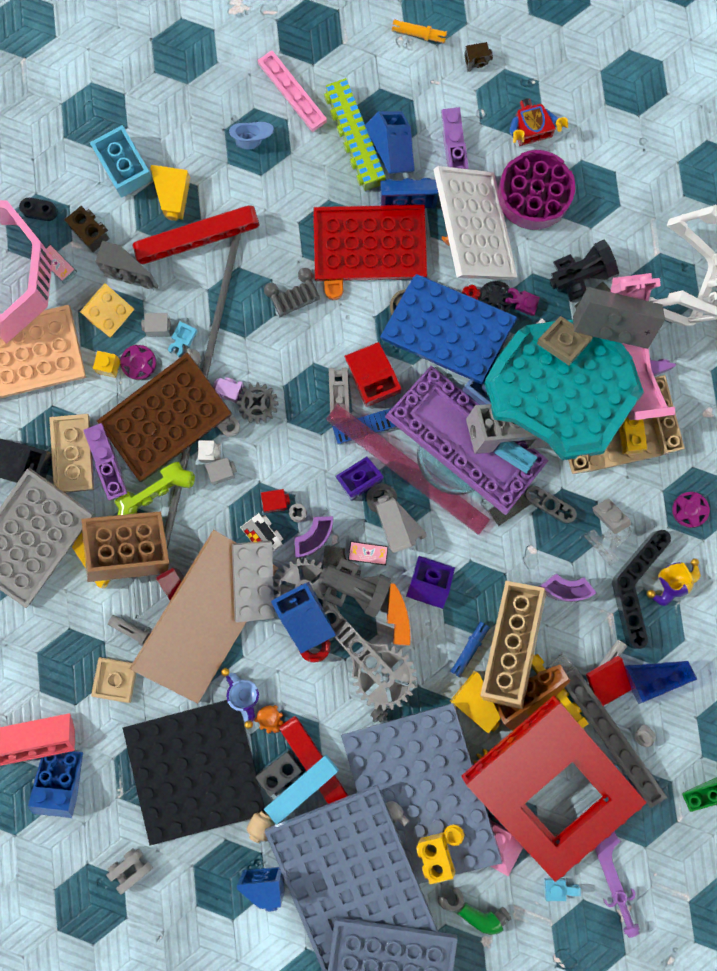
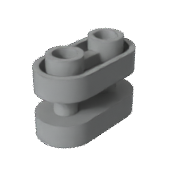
M132 848L124 855V861L120 864L116 861L107 869L109 873L106 876L109 880L113 881L117 878L120 882V885L116 887L120 895L153 869L149 861L143 865L139 860L143 856L140 849L135 851ZM133 865L137 871L127 878L123 872Z

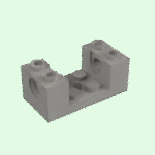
M491 404L475 405L466 418L475 454L491 453L501 442L526 440L528 449L543 448L548 445L547 442L512 422L494 420Z

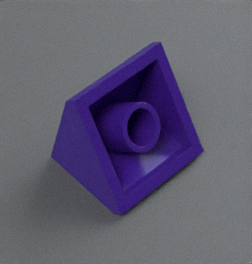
M368 456L335 476L350 501L381 483L384 479Z

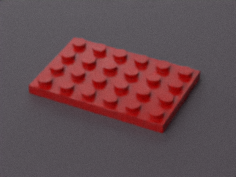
M425 205L313 207L315 281L412 279L416 274L427 278Z

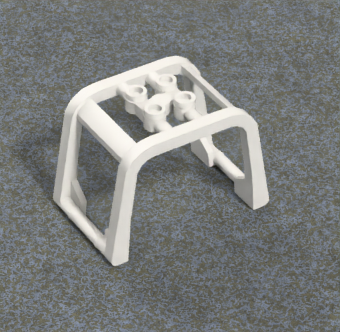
M717 205L670 218L667 223V227L686 240L708 262V270L698 298L685 291L669 293L668 298L664 299L649 298L650 302L662 304L663 306L680 304L693 309L692 314L687 318L663 308L665 320L681 326H689L697 322L717 319V292L711 293L712 288L717 287V253L685 223L700 218L705 223L717 224Z

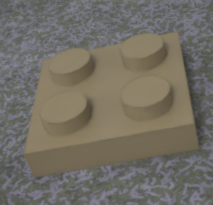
M560 316L538 339L537 344L570 365L591 342L593 337L574 332V325Z

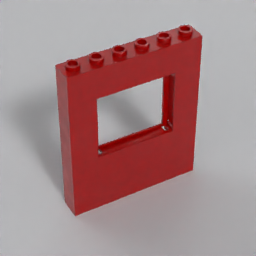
M552 696L461 775L466 786L555 882L562 878L566 872L578 864L588 853L593 851L603 840L608 838L618 827L623 825L647 803L555 696ZM573 762L602 797L555 837L525 803Z

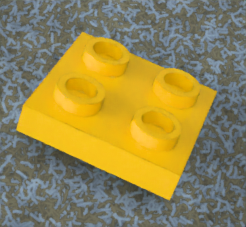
M104 283L80 313L111 338L135 309Z

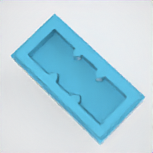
M513 441L501 442L494 452L526 474L538 458Z

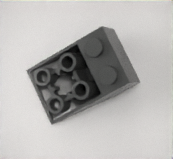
M106 241L101 242L95 262L105 274V277L114 280L120 278L128 284H134L135 282L146 289H151L152 287L158 289L152 274L122 246Z

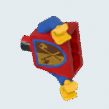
M526 98L520 102L522 109L518 110L516 117L512 119L509 132L513 137V143H516V140H518L519 146L551 138L556 128L558 132L562 131V127L568 128V119L565 117L558 118L548 109H545L543 104L533 106L530 98Z

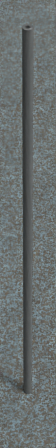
M241 234L233 236L202 366V372L207 378ZM192 445L182 452L180 464L183 470L187 469ZM174 486L164 529L167 550L182 490L180 486Z

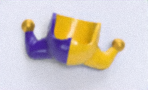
M694 558L690 561L692 565L691 572L682 562L673 563L663 568L658 574L664 589L662 594L656 595L654 590H648L647 596L659 605L667 606L675 597H683L689 594L693 589L694 583L701 577L698 567L699 560Z

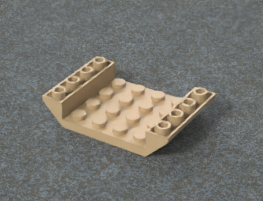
M666 376L655 377L666 405L674 407ZM676 415L643 419L647 450L642 453L622 454L620 432L618 430L604 454L594 456L582 455L576 459H569L571 473L592 472L659 457L685 449Z

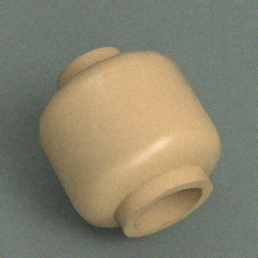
M261 811L252 816L246 829L252 841L260 843V841L267 842L265 829L276 824L267 813L265 815L264 811Z

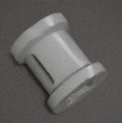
M294 504L290 507L289 516L294 522L298 523L306 519L307 511L302 504ZM295 509H297L298 511L302 509V511H301L302 516H301V517H299V516H295V517H294V515H295L294 510H295Z

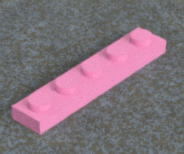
M273 50L257 60L258 65L312 133L327 123V118Z

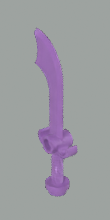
M614 831L595 848L613 899L611 904H608L604 898L603 902L608 907H614L616 903L618 904L626 927L623 928L624 934H627L628 938H632L640 934V927L638 924L633 923L626 901L633 900L636 893L631 888V896H626L614 867L612 852L615 846L622 842Z

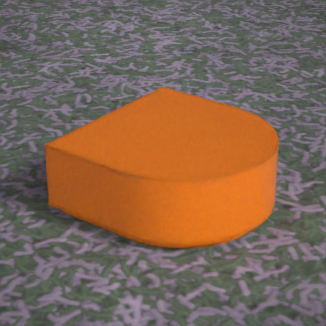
M343 280L324 281L327 298L330 300L340 299L343 295Z

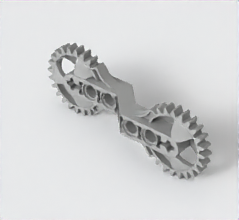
M305 558L304 563L297 559L296 565L290 561L289 569L283 566L284 574L278 572L281 579L274 580L279 584V586L273 587L274 590L278 591V594H275L274 597L277 598L294 589L282 585V581L295 584V588L310 582L313 590L317 593V598L323 601L322 608L327 615L332 612L337 617L336 622L331 624L336 634L334 637L351 656L353 662L352 678L358 679V681L353 683V686L360 687L356 694L363 693L361 700L367 698L368 706L372 702L375 703V709L382 705L383 711H385L386 705H389L391 710H393L394 703L401 707V699L407 702L405 696L406 694L413 695L409 689L416 688L412 681L417 680V677L412 676V673L417 670L410 669L414 662L406 661L409 655L407 654L402 657L403 650L400 649L396 653L395 646L388 650L387 644L367 642L340 614L336 605L323 600L324 596L322 593H326L328 586L321 584L322 578H319L313 584L311 583L322 572L321 562L316 566L315 559L309 564L307 558ZM299 566H302L305 580H300ZM332 588L330 594L336 597L337 590ZM355 642L363 644V651L361 653L353 652L352 645ZM377 653H381L382 659L378 656ZM368 657L376 658L377 664L375 667L368 668L365 662ZM402 659L404 662L393 672L391 668ZM380 665H383V668L380 670L384 674H390L388 676L389 681L386 682L384 680L381 682V675L378 672L374 675L372 672L378 670ZM395 679L407 682L409 684L408 686H405L394 681ZM377 683L379 686L368 696L366 692ZM388 687L392 698V701L388 702L387 693L385 689Z

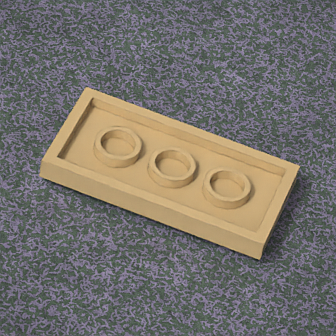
M79 414L49 417L54 486L64 493L94 490L92 452L83 431L90 428V415Z

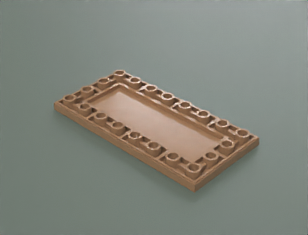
M214 529L130 666L132 671L197 704L247 622L234 621L232 544L236 542ZM273 565V576L278 570V567Z

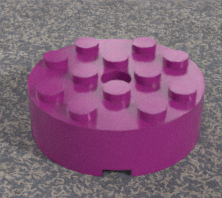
M544 150L526 151L511 160L506 165L498 185V198L503 214L515 225L529 230L545 229L560 221L566 214L575 194V179L572 171L565 165V161L559 156Z

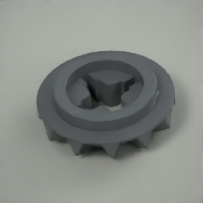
M377 484L369 490L367 504L373 512L377 513L374 502L378 501L373 498L380 497L382 491H384V496H392L397 501V494L391 486Z

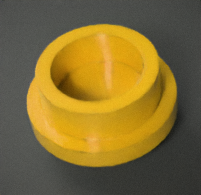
M449 825L444 831V839L449 845L458 846L464 840V831L458 825Z

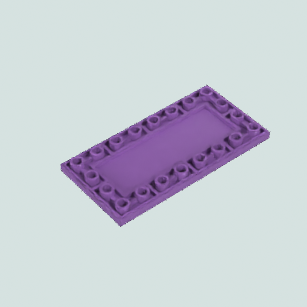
M430 366L385 417L506 515L549 460L534 448L528 449L527 443L524 440L513 442L538 457L527 474L495 454V450L491 453L475 454L466 418L475 405L479 404L433 366Z

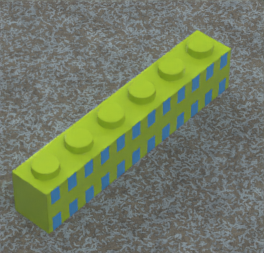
M345 78L326 85L324 98L326 104H330L332 108L330 113L333 121L336 120L338 123L336 127L339 136H343L345 141L343 142L345 152L351 156V159H349L351 167L357 171L356 179L358 185L363 186L364 192L379 187L380 181H384L386 176L348 81Z

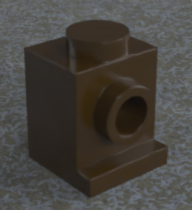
M487 42L467 45L465 47L464 58L467 72H471L473 67L482 68L488 65L489 61L493 60L492 49H489Z

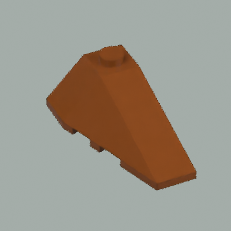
M560 664L540 671L538 675L529 677L523 709L494 703L504 725L513 731L552 696L556 697L571 680Z

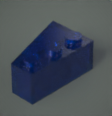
M689 661L625 665L632 693L638 704L697 680Z

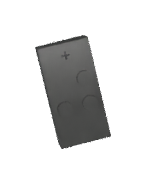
M587 287L573 315L574 332L646 349L650 347L665 322L662 304Z

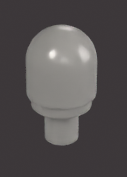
M394 801L386 803L392 820L394 822L398 821L405 826L409 820L403 815V808Z

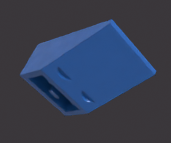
M378 111L365 124V127L389 174L414 172L411 127L402 111Z
M310 582L304 583L271 601L279 619L300 653L336 636Z
M71 751L41 757L28 804L32 814L65 818L73 817L78 795L83 752Z

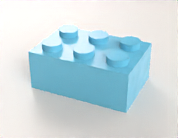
M123 125L90 142L121 198L154 181Z

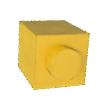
M97 351L93 370L97 374L116 378L120 359L115 354Z

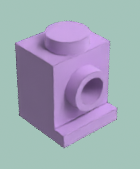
M226 377L225 380L222 378L216 379L213 387L221 398L237 403L239 401L238 395L242 393L244 385L240 381L236 384L235 380Z

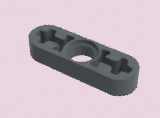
M531 486L525 491L524 496L528 503L558 521L568 524L575 520L576 510L572 506L540 487ZM537 491L536 495L542 498L545 495L546 498L542 500L540 505L538 502L541 500L538 498L532 500L529 492ZM550 499L555 502L554 510L546 508L545 502ZM561 505L562 508L560 510L563 512L569 510L571 518L564 519L563 513L558 512V514H555V512Z

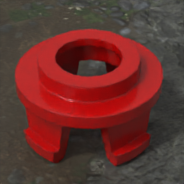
M329 639L321 643L322 648L318 653H311L307 650L300 653V655L306 661L312 663L324 660L330 652Z

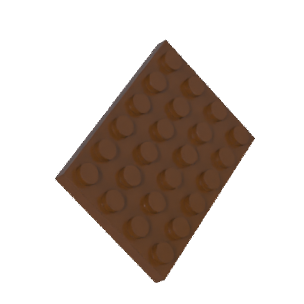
M187 352L99 418L97 422L98 424H103L107 437L138 481L143 482L233 414Z

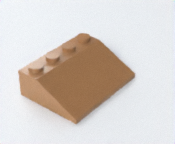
M161 511L81 519L87 582L159 575L168 571L169 558Z

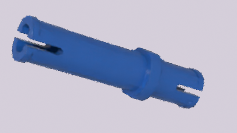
M481 621L479 622L474 633L469 636L464 650L450 672L456 673V676L460 678L462 677L467 665L478 647H481L483 644L481 642L491 627Z

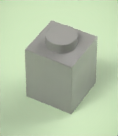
M145 313V320H142V331H145L148 337L171 336V318L168 313Z
M228 458L205 465L213 485L234 479V473L237 472L234 462H230Z

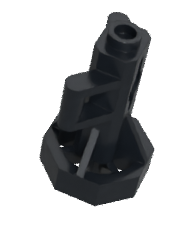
M604 239L595 243L583 260L575 262L572 255L569 254L553 261L557 271L551 273L552 278L549 281L553 290L557 289L558 292L566 290L568 299L571 302L583 297L586 291L584 281L593 278L607 280L608 282L619 276V270L613 252ZM570 262L571 265L561 268L562 265ZM580 284L581 289L572 293L570 287Z

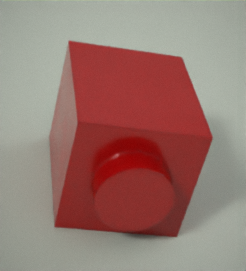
M284 489L261 493L265 514L288 510L287 505H290L289 493L285 494Z

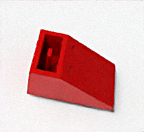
M379 342L344 356L365 407L401 393V386Z

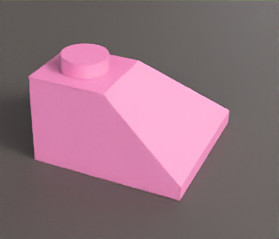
M491 821L503 862L490 867L509 876L523 847L506 828Z

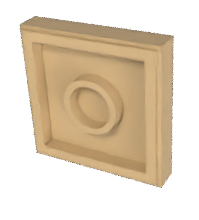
M99 657L91 697L131 703L137 674L130 669L132 662Z

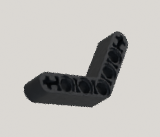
M666 530L652 532L612 579L625 641L629 647L634 649H642L648 643L635 584L671 542V536ZM660 535H661V539H660V540H661L662 542L656 543V542L659 540V538H658L657 536H660ZM646 548L651 552L649 559L644 556ZM633 563H636L639 567L637 573L632 571ZM621 577L625 578L627 582L624 588L619 584ZM626 596H628L631 599V604L629 607L625 606L624 604V598ZM631 615L634 616L636 619V622L633 626H631L628 622V619ZM631 629H638V631L631 632ZM636 637H639V638H640V641H637V643H634L633 639H636Z

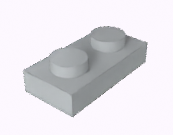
M609 498L592 507L595 515L614 534L631 525L630 519Z

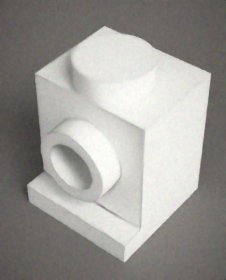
M198 441V460L201 463H212L220 460L221 444H216L215 441Z

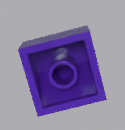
M418 556L406 597L443 609L450 592L455 567Z

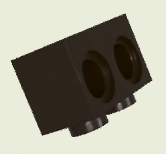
M81 205L64 220L92 252H95L100 247L102 241L110 239L106 233L108 229L102 222L98 224L94 220L96 216L90 209L85 210ZM86 219L83 224H79L80 220ZM94 232H98L96 237H91Z

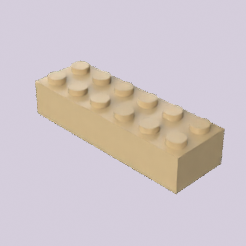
M510 581L505 582L480 695L484 701L523 709L546 598L545 588Z

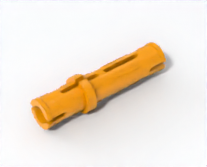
M396 19L393 21V25L400 27L392 26V32L424 38L425 41L433 40L445 43L446 38L439 37V35L445 37L447 36V31L432 29V26L424 27Z

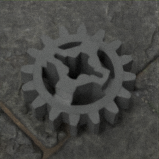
M257 382L256 387H253L250 383V389L243 388L244 394L238 395L242 399L237 401V405L242 406L238 411L243 413L242 417L244 419L249 417V423H252L253 420L257 424L260 423V420L267 423L266 418L273 419L271 413H277V409L274 406H278L279 403L274 400L278 397L276 394H272V388L267 390V384L260 387L259 382ZM248 398V399H249V405H248L247 408H246L245 402H246V399ZM270 398V407L268 409L266 402ZM255 401L261 402L262 405H261V406H258V405L255 406V403H254V402H255Z

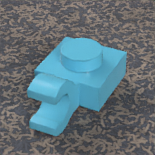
M552 878L544 879L546 901H566V895L581 896L579 884L566 885L565 878H560L556 882Z

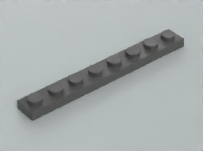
M576 666L566 672L571 681L565 688L649 807L652 808L667 798L666 794Z

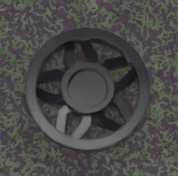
M501 281L488 282L481 288L478 300L482 302L488 299V302L483 303L493 307L498 306L497 309H500L501 305L508 306L502 310L507 312L512 304L503 302V299L509 298L503 295L506 294V291L508 292L510 287ZM493 285H499L497 290H495ZM501 288H505L502 293L499 291ZM485 290L487 295L481 298L482 292Z

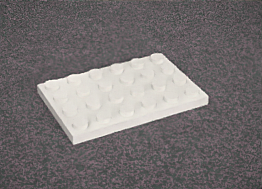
M444 166L434 168L457 278L513 280L517 278L504 214L498 198V188L494 172Z

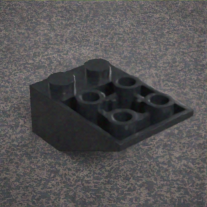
M0 438V479L18 483L28 468L46 479L52 461V453Z

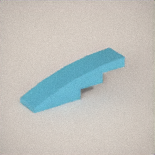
M325 755L264 808L265 812L277 825L334 776L339 769Z

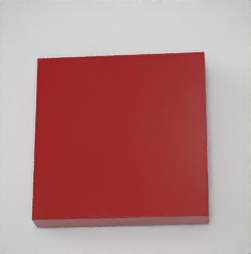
M619 656L586 674L590 688L603 706L632 690L623 660Z

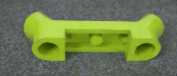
M179 462L168 465L160 470L163 478L137 495L127 491V494L118 497L114 501L119 509L117 515L137 514L138 508L151 504L158 495L163 496L167 494L169 488L174 485L191 488L195 482L194 473L183 470Z

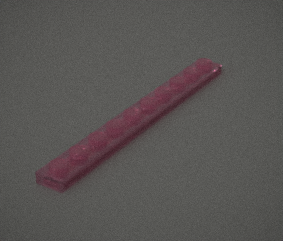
M337 404L326 418V421L477 535L482 532L490 521L487 516Z

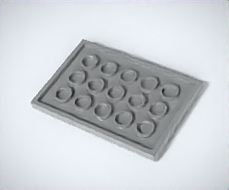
M30 468L25 471L0 507V590L25 608L31 604L82 532L81 519L92 518L94 513Z

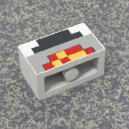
M258 513L240 527L251 542L271 541L272 553L283 546L281 543L283 540L282 536L277 530L275 532L272 531L269 527L272 523L266 515L262 517Z

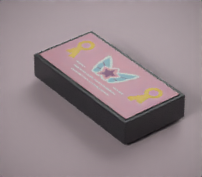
M350 541L348 561L386 566L389 546Z

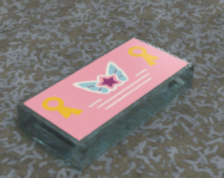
M50 244L46 247V250L52 256L51 272L65 284L78 271Z

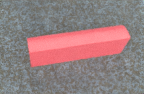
M70 713L0 727V766L75 751V729Z

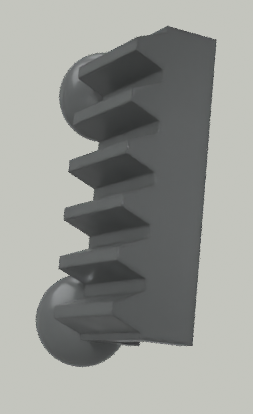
M301 268L298 272L299 280L304 283H301L298 287L295 286L292 290L288 289L285 293L281 292L277 295L279 289L275 283L265 285L264 293L267 297L271 298L279 317L320 300L317 289L311 280L313 274L309 268Z

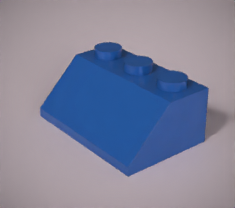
M406 178L400 181H395L394 179L380 181L381 206L425 205V208H436L439 195L436 179L423 178L421 180Z
M279 867L243 870L237 884V890L259 909H265L267 912L276 911L281 907L285 893L284 877Z

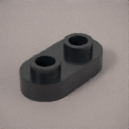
M27 197L19 204L20 211L28 218L52 221L58 214L56 206L50 201Z

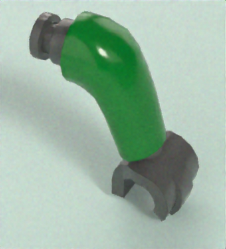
M458 887L452 889L456 896V901L452 906L448 903L447 898L438 896L439 905L443 909L457 911V914L466 922L487 935H497L503 932L506 920L510 921L512 919L504 907L500 908V912L496 911L493 914L491 911L483 913L466 902L463 903V895Z

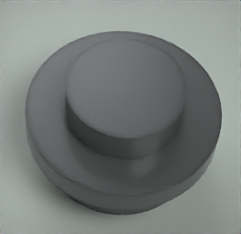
M379 705L377 709H374L370 714L373 718L372 721L374 723L377 721L381 723L388 716V708L386 707L385 711H383L382 705Z

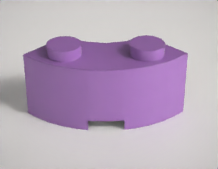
M333 516L314 517L309 531L302 536L295 537L296 558L310 556L325 545L332 533Z
M554 574L538 586L545 588L548 597L562 602L584 600L596 594V591L584 577L575 581H568L562 579L558 574Z

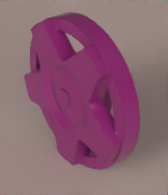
M132 345L121 356V369L126 376L133 380H144L155 371L156 357L148 347ZM139 349H144L146 352L141 353ZM151 359H153L152 367L148 363ZM125 366L130 368L129 373L126 371ZM140 372L145 373V375L137 377Z
M686 492L675 499L672 513L680 525L694 528L702 525L707 520L710 508L707 500L701 494ZM692 495L689 500L684 498V496ZM677 504L681 508L678 513L676 511ZM704 515L703 519L700 521L699 516ZM688 519L690 524L684 523L682 520Z

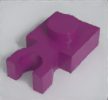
M510 288L508 293L513 295V299L510 297L506 298L505 302L516 304L515 309L527 315H535L540 297L526 291L519 293L517 289Z

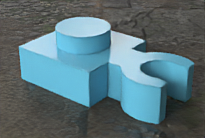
M179 322L171 337L175 343L169 346V353L178 348L177 356L182 357L184 345L190 347L198 332L197 329Z

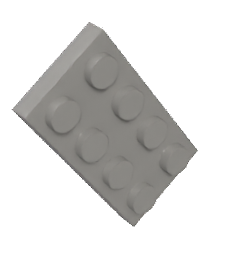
M258 541L232 544L234 621L245 622L273 619L274 607L271 603L274 600L272 542Z

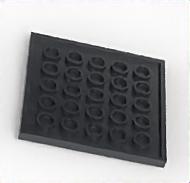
M227 700L123 727L149 846L251 819L255 813H260L261 811H264L266 815L260 785L255 778L257 772L241 711L232 708Z

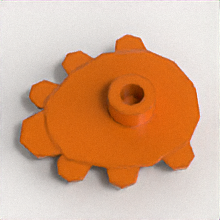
M277 705L262 707L258 711L257 717L254 718V721L260 724V730L265 728L267 734H270L271 731L278 733L280 731L279 725L283 724V721L280 720L283 714L278 712Z

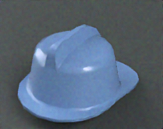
M267 122L237 123L229 129L231 137L236 141V146L246 150L259 146L262 139L269 137L274 131L273 126Z

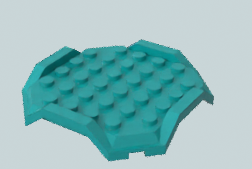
M555 321L524 326L517 331L499 355L485 380V388L490 398L494 420L513 422L547 442L562 461L576 459L582 455L594 456L604 454L615 434L644 394L632 356L622 343L592 336L591 342L568 365L537 344L538 339Z

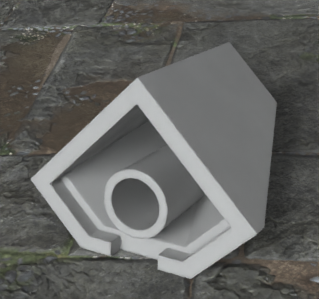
M381 496L378 498V501L374 502L388 546L393 553L412 547L416 544L417 538L421 540L427 537L426 532L392 496Z

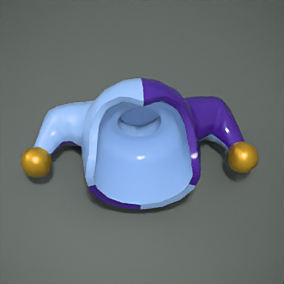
M224 668L221 673L226 677V681L230 686L226 695L227 702L235 710L241 711L245 721V728L251 729L255 718L254 706L259 700L258 688L250 680H241L235 673Z

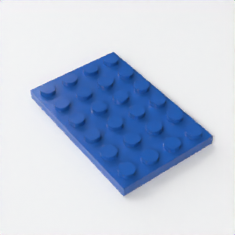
M416 274L409 283L380 338L385 342L483 385L517 317Z

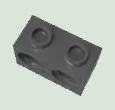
M288 750L258 773L255 778L269 797L273 794L277 796L286 789L284 785L289 781L293 784L301 777L300 773L303 769ZM291 764L294 767V771L286 773L283 770V766ZM270 776L276 777L278 784L275 786L269 785L267 778Z

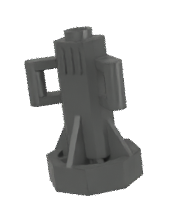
M343 558L340 559L337 567L329 564L328 568H323L319 578L323 579L321 584L328 586L323 598L324 601L342 607L347 594L357 600L365 614L372 617L377 616L387 595L391 578L382 574L362 578L355 575L359 565ZM341 567L347 568L352 572L341 569ZM332 588L342 592L341 598L330 594Z

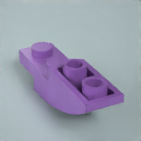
M460 107L442 109V133L447 166L469 169Z
M100 423L84 429L83 431L95 460V467L108 501L127 494L112 444L109 442L103 424Z

